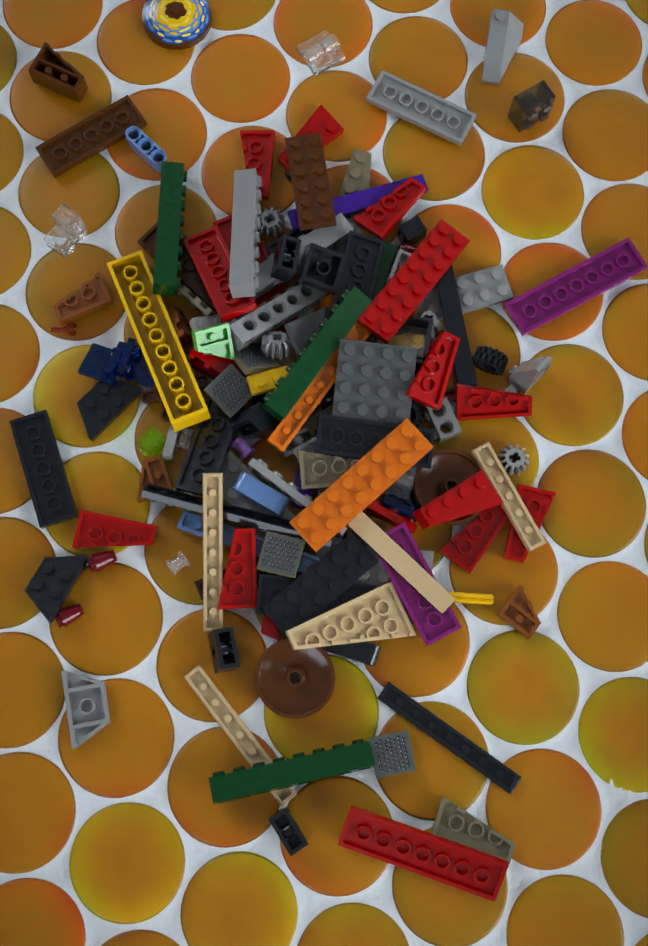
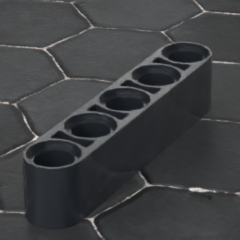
M368 642L325 646L323 648L327 652L375 666L381 647Z

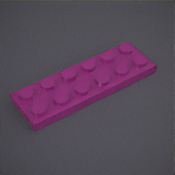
M405 522L385 532L435 579ZM376 552L426 646L462 628L450 606L442 614Z

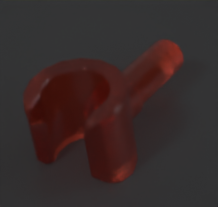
M70 322L66 327H51V332H67L68 335L75 336L76 331H70L69 329L76 328L77 325Z

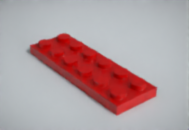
M217 226L183 240L222 323L258 308L253 297L232 298L229 288L230 251Z

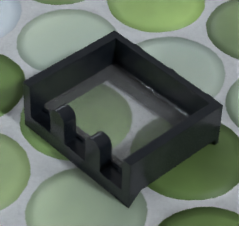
M410 316L388 345L417 348L416 366L421 367L428 356L433 319ZM372 334V343L385 344Z

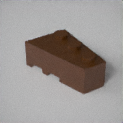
M45 42L28 69L33 82L80 103L88 90L84 76Z

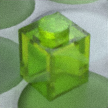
M151 425L136 442L140 447L138 451L145 457L148 455L154 457L164 448L166 437Z

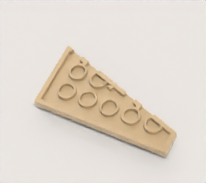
M392 581L285 631L293 650L417 636Z

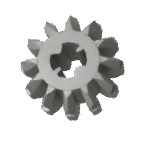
M272 206L270 210L264 207L261 215H258L261 228L258 229L261 236L266 234L267 239L270 235L276 238V233L281 234L283 232L282 228L285 227L284 215L280 214L279 209L274 211Z
M273 330L272 333L266 332V335L262 336L261 350L266 355V358L272 357L273 360L275 358L281 360L282 357L288 358V355L292 354L293 346L287 332L282 333L281 330L279 332Z
M508 444L506 448L502 447L500 450L502 454L497 455L505 471L508 470L509 476L513 474V471L516 476L520 475V471L525 472L527 470L526 466L530 464V461L527 460L529 454L523 453L525 447H522L520 450L518 449V444H515L514 447L511 444ZM511 457H515V460H517V461H516L515 463H513V462H511L512 459H510V458H511Z

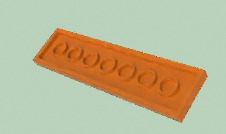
M406 418L289 522L290 525L317 552L431 451L434 446Z

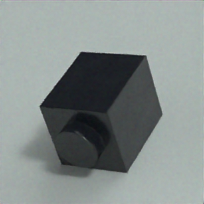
M416 216L399 225L397 237L401 243L413 245L425 239L427 229L420 218Z

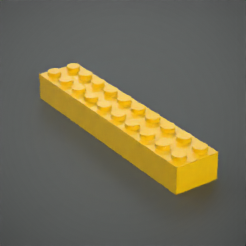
M142 250L108 262L107 266L174 431L177 432L210 419L208 408L160 295L153 294V276Z

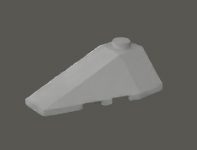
M492 9L488 25L482 83L497 85L500 83L516 49L522 41L524 24L510 11Z
M544 356L523 361L519 366L515 364L508 372L510 376L507 381L522 394H525L549 369L552 364V358Z

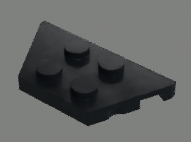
M103 377L77 402L89 439L93 442L144 391L143 388Z
M88 556L45 557L26 587V594L49 623L53 622L87 565Z

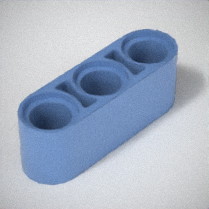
M137 126L127 128L125 135L129 147L156 172L161 173L162 161L168 162L164 150Z
M241 472L232 487V490L278 517L281 516L290 501L285 495L245 472Z

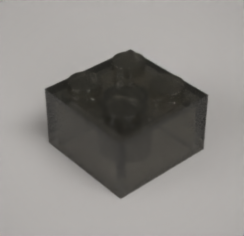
M543 80L514 96L508 117L519 132L524 129L529 130L535 123L543 122L549 117L556 96Z

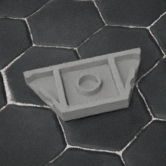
M61 671L72 749H76L111 723L106 685L103 681L68 671Z

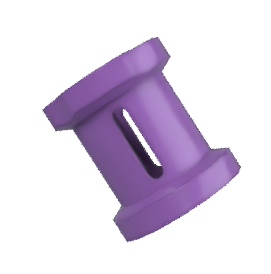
M238 437L231 444V447L239 452L242 460L248 459L256 451L242 437Z

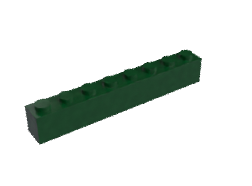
M162 161L153 294L176 296V289H180V277H177V273H181V261H178V257H182V246H179V242H183V230H180V226L184 227V215H181V211L185 212V200H182V197H186V186L183 185V182H187V171H184V163Z
M355 286L350 290L346 289L339 297L342 299L340 303H335L329 310L331 315L328 319L325 317L318 325L320 327L317 333L314 331L307 340L310 343L306 348L303 346L296 354L298 359L295 362L291 361L285 369L287 371L284 377L280 376L275 382L276 388L274 391H269L263 398L265 403L262 405V408L279 422L286 418L337 349L340 339L346 337L358 318L372 300Z
M358 739L352 741V745L344 746V743L333 745L331 750L325 751L324 748L313 750V754L305 755L304 752L292 755V759L285 760V757L273 759V763L266 765L265 762L255 763L253 768L249 769L241 766L234 768L233 772L227 774L224 771L215 772L212 774L213 777L209 778L213 804L216 805L374 768L375 763L370 742Z

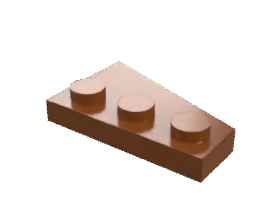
M100 271L94 275L95 278L90 282L86 281L81 285L82 288L78 291L70 293L53 306L61 325L113 304Z

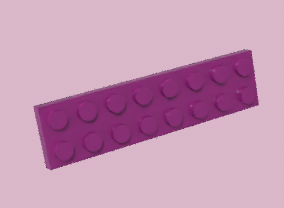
M628 237L508 301L503 307L523 337L647 270L648 266Z

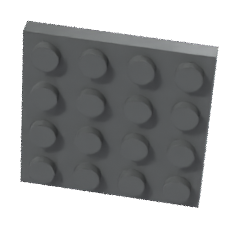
M340 339L332 415L400 425L406 418L410 420L412 399L405 396L414 380L417 348Z

